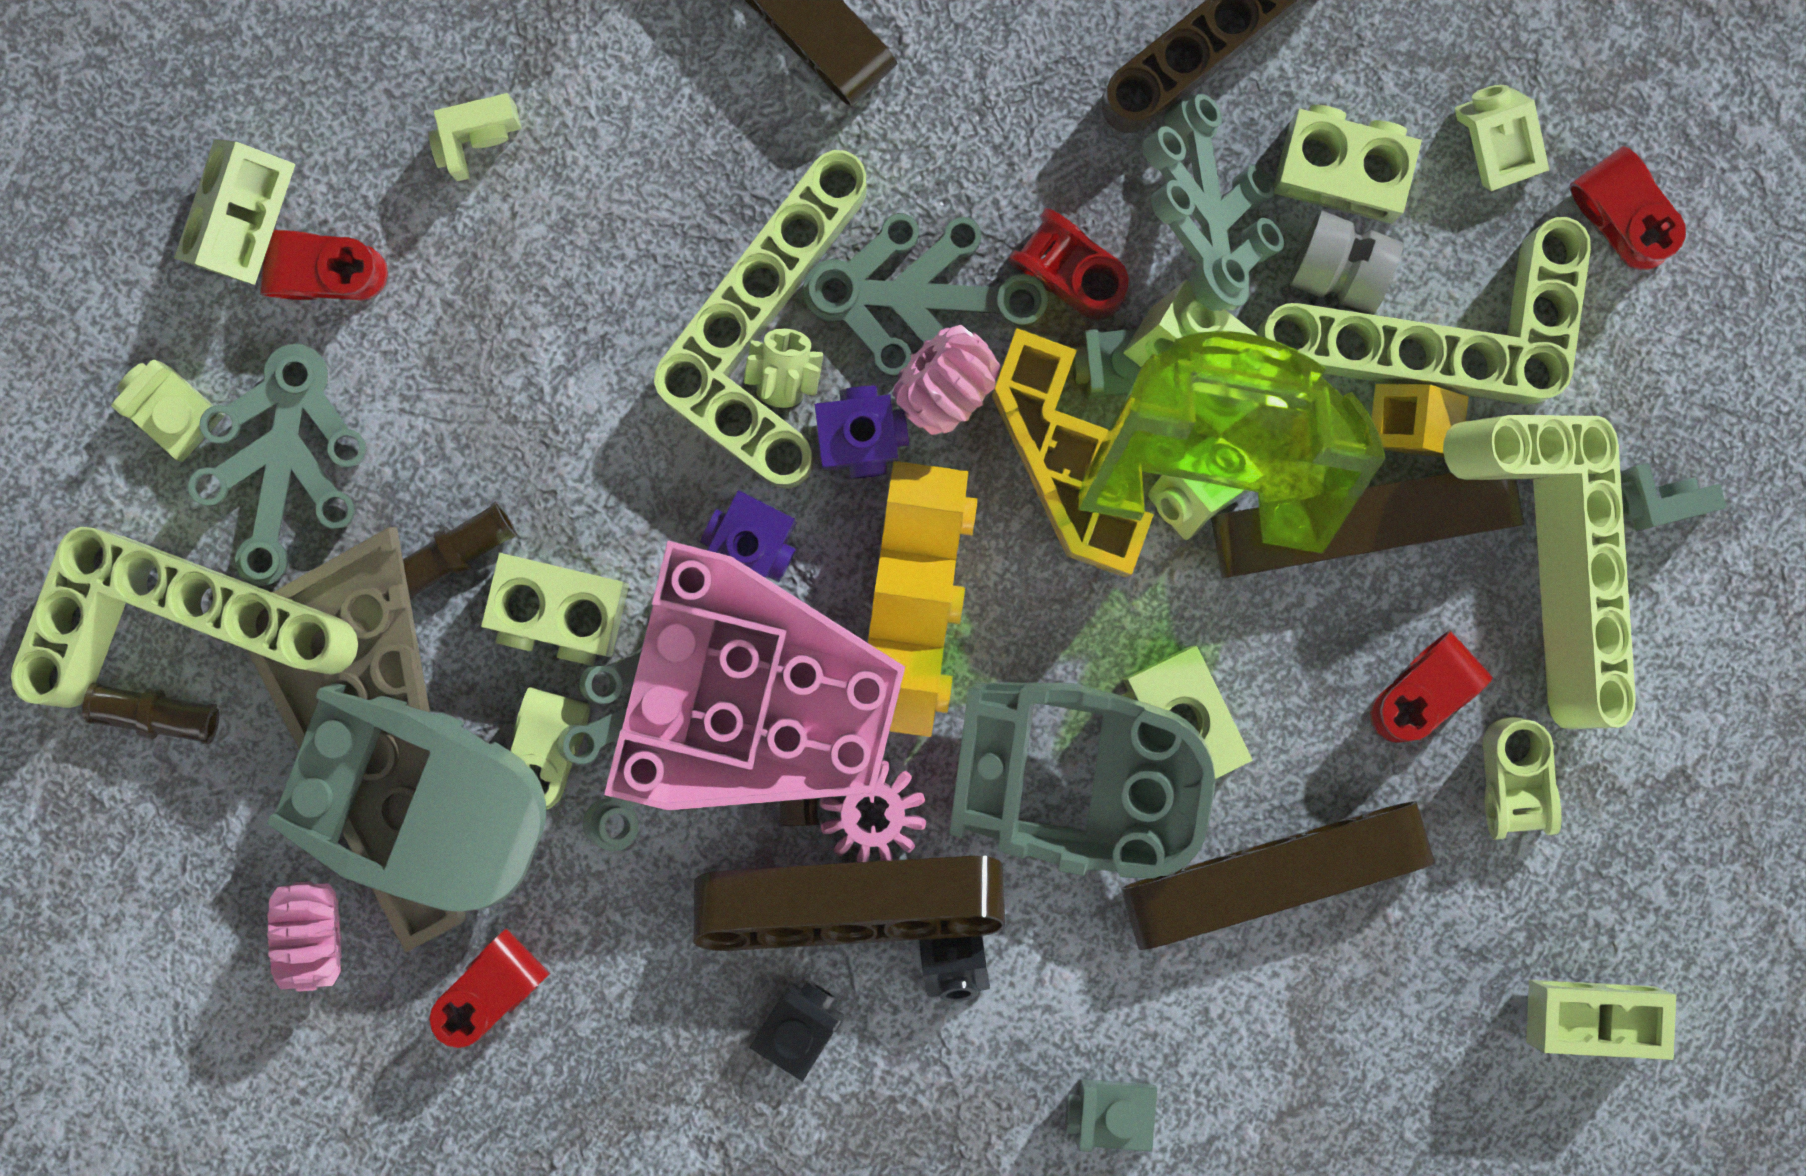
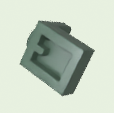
M1098 329L1085 330L1081 336L1082 346L1072 347L1077 350L1072 362L1074 381L1076 385L1086 384L1087 399L1160 392L1164 389V384L1123 353L1137 329L1098 332Z
M1648 463L1621 471L1623 481L1621 483L1623 515L1627 520L1633 519L1636 532L1727 508L1721 484L1699 489L1697 478L1694 477L1658 487L1661 499H1659Z
M1080 1078L1079 1095H1068L1065 1133L1075 1134V1143L1078 1150L1082 1152H1092L1093 1147L1152 1152L1157 1101L1156 1085Z

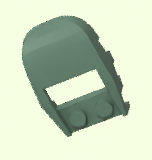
M335 682L319 688L315 697L319 699L276 812L269 816L267 824L341 877L437 909L456 912L480 910L495 906L512 895L520 886L528 871L546 821L545 795L534 771L511 751L497 742L492 744L485 742L463 728L465 722L443 712L436 715L407 706V702L385 696L367 700L344 694L345 685ZM381 730L430 751L386 867L351 852L338 844Z
M975 683L968 689L949 834L962 838L967 829L999 840L998 851L1021 859L1028 855L1059 865L1058 871L1084 876L1087 870L1117 871L1122 878H1156L1158 876H1167L1190 863L1200 851L1206 838L1215 791V769L1212 756L1200 733L1187 720L1171 711L1141 701L1075 683ZM1035 704L1103 715L1087 831L1018 820Z

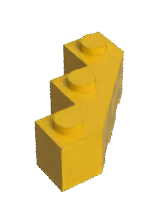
M1016 328L992 394L995 405L1066 556L1126 578L1133 574L1154 514L1094 493L1115 432L1055 410L1077 350Z
M893 461L868 644L905 666L890 732L931 737L935 712L948 713L953 676L941 674L943 650L948 623L960 625L965 587L953 585L960 534L973 535L978 498L966 497L969 471Z

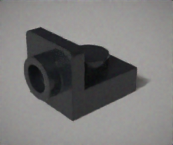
M983 936L919 940L923 978L929 997L940 996L941 1000L958 1002L975 997L977 991L990 989Z
M807 980L803 988L790 981L749 1048L803 1082L834 1032H837L843 1022L844 1014L834 1009L839 999L812 981Z

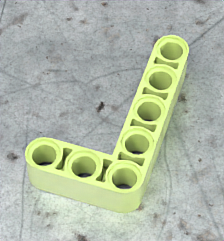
M832 150L824 153L812 164L663 356L655 370L654 383L657 392L671 409L767 483L777 488L791 489L800 486L808 479L813 469V455L809 443L800 432L729 379V377L749 352L750 342L752 340L757 341L805 280L809 271L819 262L862 206L867 190L864 166L855 155L843 150ZM843 170L854 177L856 186L848 196L834 198L827 195L821 188L824 177L832 171ZM797 219L808 220L818 229L815 241L803 248L793 247L783 239V232L786 226ZM759 268L770 269L779 276V285L776 291L764 298L754 297L744 289L748 275ZM722 317L732 318L741 326L738 340L726 348L715 347L706 338L709 325L714 320ZM684 366L699 370L702 376V383L699 390L693 396L678 398L670 393L668 388L669 378L675 370ZM733 404L743 405L752 413V423L749 429L744 434L736 437L727 436L721 433L718 428V417L721 411ZM782 442L792 443L802 451L800 467L789 475H778L772 472L767 465V456L770 450L776 444Z
M1555 217L1533 230L1523 240L1519 251L1507 335L1299 303L1285 304L1276 308L1260 324L1257 335L1285 356L1279 367L1388 384L1433 385L1466 396L1524 405L1538 404L1562 393L1569 385L1573 375L1591 251L1590 237L1586 228L1578 221L1568 217ZM1545 236L1556 237L1564 243L1567 249V258L1564 265L1552 263L1545 257L1542 248ZM1537 297L1547 298L1555 304L1558 310V320L1554 327L1542 325L1536 319L1533 312V304ZM1288 320L1300 327L1303 333L1301 349L1288 351L1277 344L1273 330L1276 322ZM1351 330L1361 336L1365 347L1361 360L1352 361L1339 353L1336 346V338L1339 331ZM1403 339L1417 341L1423 346L1426 352V362L1422 370L1410 369L1402 363L1399 357V346ZM1465 349H1474L1484 355L1488 370L1483 380L1471 378L1465 373L1461 360ZM1529 358L1540 360L1546 365L1549 371V381L1545 389L1535 388L1527 382L1524 375V367Z
M1506 415L1454 424L1447 431L1444 438L1443 453L1450 472L1457 478L1464 480L1533 479L1547 698L1553 720L1561 728L1566 729L1619 728L1625 726L1632 718L1635 710V683L1619 445L1612 424L1599 416Z
M79 527L67 533L58 545L14 661L11 681L18 697L28 703L64 708L81 705L88 687L97 681L126 603L290 667L330 675L340 673L351 665L357 654L358 641L351 625L340 618L125 536L95 528ZM102 547L103 560L95 571L94 557L98 549ZM156 567L158 573L157 583L153 590L149 592L147 587L148 576L152 569ZM211 587L213 593L212 605L206 613H203L201 608L202 596ZM79 606L81 613L80 621L76 629L73 630L71 623L72 615ZM266 608L269 622L265 631L259 636L255 626L256 619L259 613ZM322 629L325 635V646L321 654L314 658L311 651V641L315 633ZM56 666L58 678L51 690L49 677L51 671Z

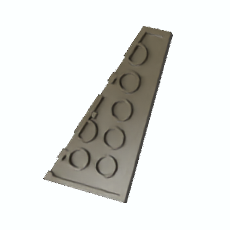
M397 527L384 529L272 592L344 620L351 625L358 641L357 654L351 665L344 671L332 675L293 668L247 650L299 750L319 700L315 698L318 689L333 682L345 685L344 694L367 700L385 696L407 702V706L430 712ZM266 608L259 613L256 619L255 626L259 636L268 626L269 615ZM322 629L315 633L311 641V651L314 658L321 654L325 646V635ZM381 730L342 831L352 852L386 867L430 751ZM372 888L405 953L467 920L466 911L441 910Z

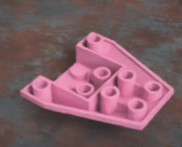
M667 541L652 601L653 607L604 795L664 810H679L874 793L905 666L733 557Z

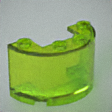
M1235 331L1199 332L1175 339L1170 349L1157 356L1153 353L1144 363L1085 473L1079 493L1078 510L1141 521L1145 513L1142 471L1258 492L1262 543L1323 553L1386 458L1382 441L1370 415L1353 392L1347 393L1343 397L1331 384L1322 378L1327 368L1298 350L1265 337Z

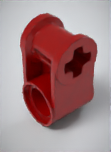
M1626 146L1619 147L1570 183L1571 195L1579 209L1589 221L1598 227L1620 259L1629 267L1637 270H1651L1660 266L1667 258L1675 255L1683 246L1686 238V224L1681 214L1676 211L1657 186L1644 162L1630 148ZM1654 228L1659 232L1661 238L1656 243L1650 244L1647 247L1642 243L1640 236Z
M1044 208L1039 215L1042 221L1040 226L1021 251H1012L1007 258L1008 261L1021 274L1037 278L1044 285L1046 291L1055 294L1081 315L1090 319H1105L1113 316L1121 309L1128 290L1129 276L1125 266L1118 258L1090 240L1070 220L1052 209ZM1054 241H1056L1050 249V251L1047 253V255L1043 259H1041L1045 252L1048 250V248L1051 246V244ZM1093 273H1104L1115 282L1117 291L1110 299L1096 301L1084 293L1081 286L1082 281Z
M273 230L262 262L260 295L290 300H317L318 298L355 301L370 300L378 295L386 285L388 278L387 263L378 251L370 246H366L357 239L320 236L299 231ZM355 259L364 263L362 273H353L350 279L343 276V267L354 265Z
M1449 630L1425 648L1408 665L1409 668L1376 697L1370 710L1371 725L1376 733L1386 741L1402 743L1421 740L1436 729L1451 714L1475 698L1492 681L1493 677L1454 633ZM1394 702L1397 704L1412 703L1414 709L1409 714V718L1414 725H1396L1393 719L1397 717L1399 710Z
M506 928L465 968L467 971L435 1002L429 1018L431 1030L437 1040L446 1046L454 1048L470 1046L478 1041L506 1012L510 1014L551 973ZM468 1002L476 1010L470 1018L471 1023L476 1028L473 1030L465 1024L457 1030L449 1022L454 1015V1011L449 1004L452 1003L459 1008Z

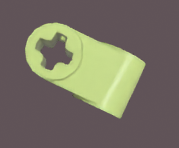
M529 687L517 716L511 752L520 757L533 771H535L536 765L542 768L540 772L541 779L550 782L548 792L544 793L546 810L555 806L563 796L573 764L566 761L560 755L557 748L558 737L568 726L587 725L591 704ZM582 732L575 734L570 740L569 748L574 756H577L584 737Z
M1513 716L1497 719L1486 730L1482 745L1486 776L1485 813L1491 837L1493 840L1505 839L1507 832L1542 829L1546 835L1559 834L1562 815L1560 796L1556 785L1554 745L1551 735L1544 726L1535 721ZM1523 729L1529 736L1530 750L1521 761L1511 763L1505 752L1506 741L1513 732ZM1521 808H1531V809H1524V810H1514V809H1521Z

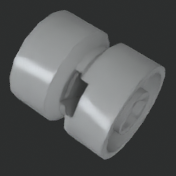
M1319 210L1300 249L1289 285L1320 298H1323L1330 292L1336 293L1340 306L1358 313L1375 315L1393 279L1404 243L1370 229L1360 236L1355 233L1353 222Z

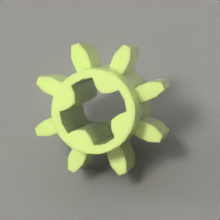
M792 329L772 330L765 335L764 343L754 340L750 342L744 383L757 385V396L768 405L780 408L793 407L802 401L804 393L812 396L817 394L823 353L810 352L811 342L801 332Z

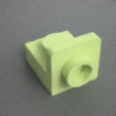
M1494 85L1478 90L1472 95V101L1455 107L1457 121L1469 127L1482 186L1490 191H1494L1549 171L1533 99L1513 88H1509L1507 85Z
M505 93L434 110L438 129L429 131L428 135L437 167L447 166L452 177L456 181L470 179L462 143L470 141L472 148L495 146L509 140L507 132L520 130L522 127L516 104L510 95Z
M155 359L150 361L147 366L144 363L138 364L118 384L117 391L120 395L114 400L111 407L120 415L134 421L175 460L183 462L205 438L200 430V418L204 411L213 405L170 366ZM218 413L210 419V432L224 418L222 413Z
M1219 432L1170 464L1150 489L1148 497L1157 507L1160 516L1168 524L1172 525L1184 540H1188L1196 535L1211 517L1249 493L1261 478L1225 435Z

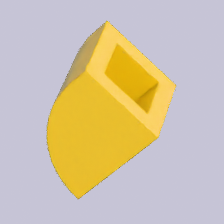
M1375 384L1368 446L1399 453L1444 457L1443 445L1446 433L1454 424L1466 422L1469 397L1433 385Z

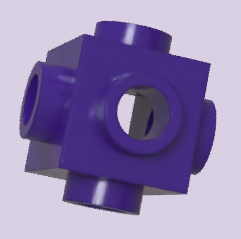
M877 386L839 390L840 401L814 404L822 468L824 471L849 468L850 479L887 475L886 464L899 461L897 447L910 446L905 412L902 409L892 410L891 394L878 396ZM859 424H869L875 429V433L870 440L861 442L852 437L853 429Z
M738 490L727 513L718 509L715 510L703 532L700 543L709 547L707 551L731 556L764 578H770L779 583L796 551L795 548L787 545V542L797 521L795 518ZM746 536L757 537L759 543L757 551L751 556H741L738 552L740 540Z

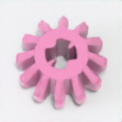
M962 325L940 330L932 340H925L922 348L916 354L910 355L911 360L908 365L899 371V381L894 385L892 395L896 399V404L905 412L904 415L918 428H924L931 435L941 432L948 433L953 431L959 422L968 421L971 413L977 407L983 406V399L995 388V379L999 375L1001 365L988 348V344L976 333H970Z
M882 760L874 793L847 795L844 801L833 797L821 798V808L828 811L841 812L840 818L827 820L821 824L822 833L832 834L843 828L847 833L834 847V852L837 855L842 856L845 854L854 841L861 844L857 854V862H869L870 847L876 846L879 847L881 861L893 860V853L888 845L893 839L902 850L908 853L915 848L912 839L900 831L902 826L923 830L926 825L924 818L907 815L904 812V809L916 807L924 803L923 793L916 792L903 798L898 794L911 781L912 776L910 773L903 771L890 786L885 783L889 771V762ZM869 796L871 803H874L875 796L886 800L888 805L884 810V815L889 820L887 825L881 829H876L875 823H872L871 830L860 826L858 821L862 811L857 806V803L864 797Z
M313 881L293 882L291 886L277 887L269 899V912L267 913L268 956L270 957L271 974L275 983L280 989H296L297 992L317 990V987L333 986L341 972L340 960L342 958L341 917L339 916V902L336 898V892L329 883L314 884Z

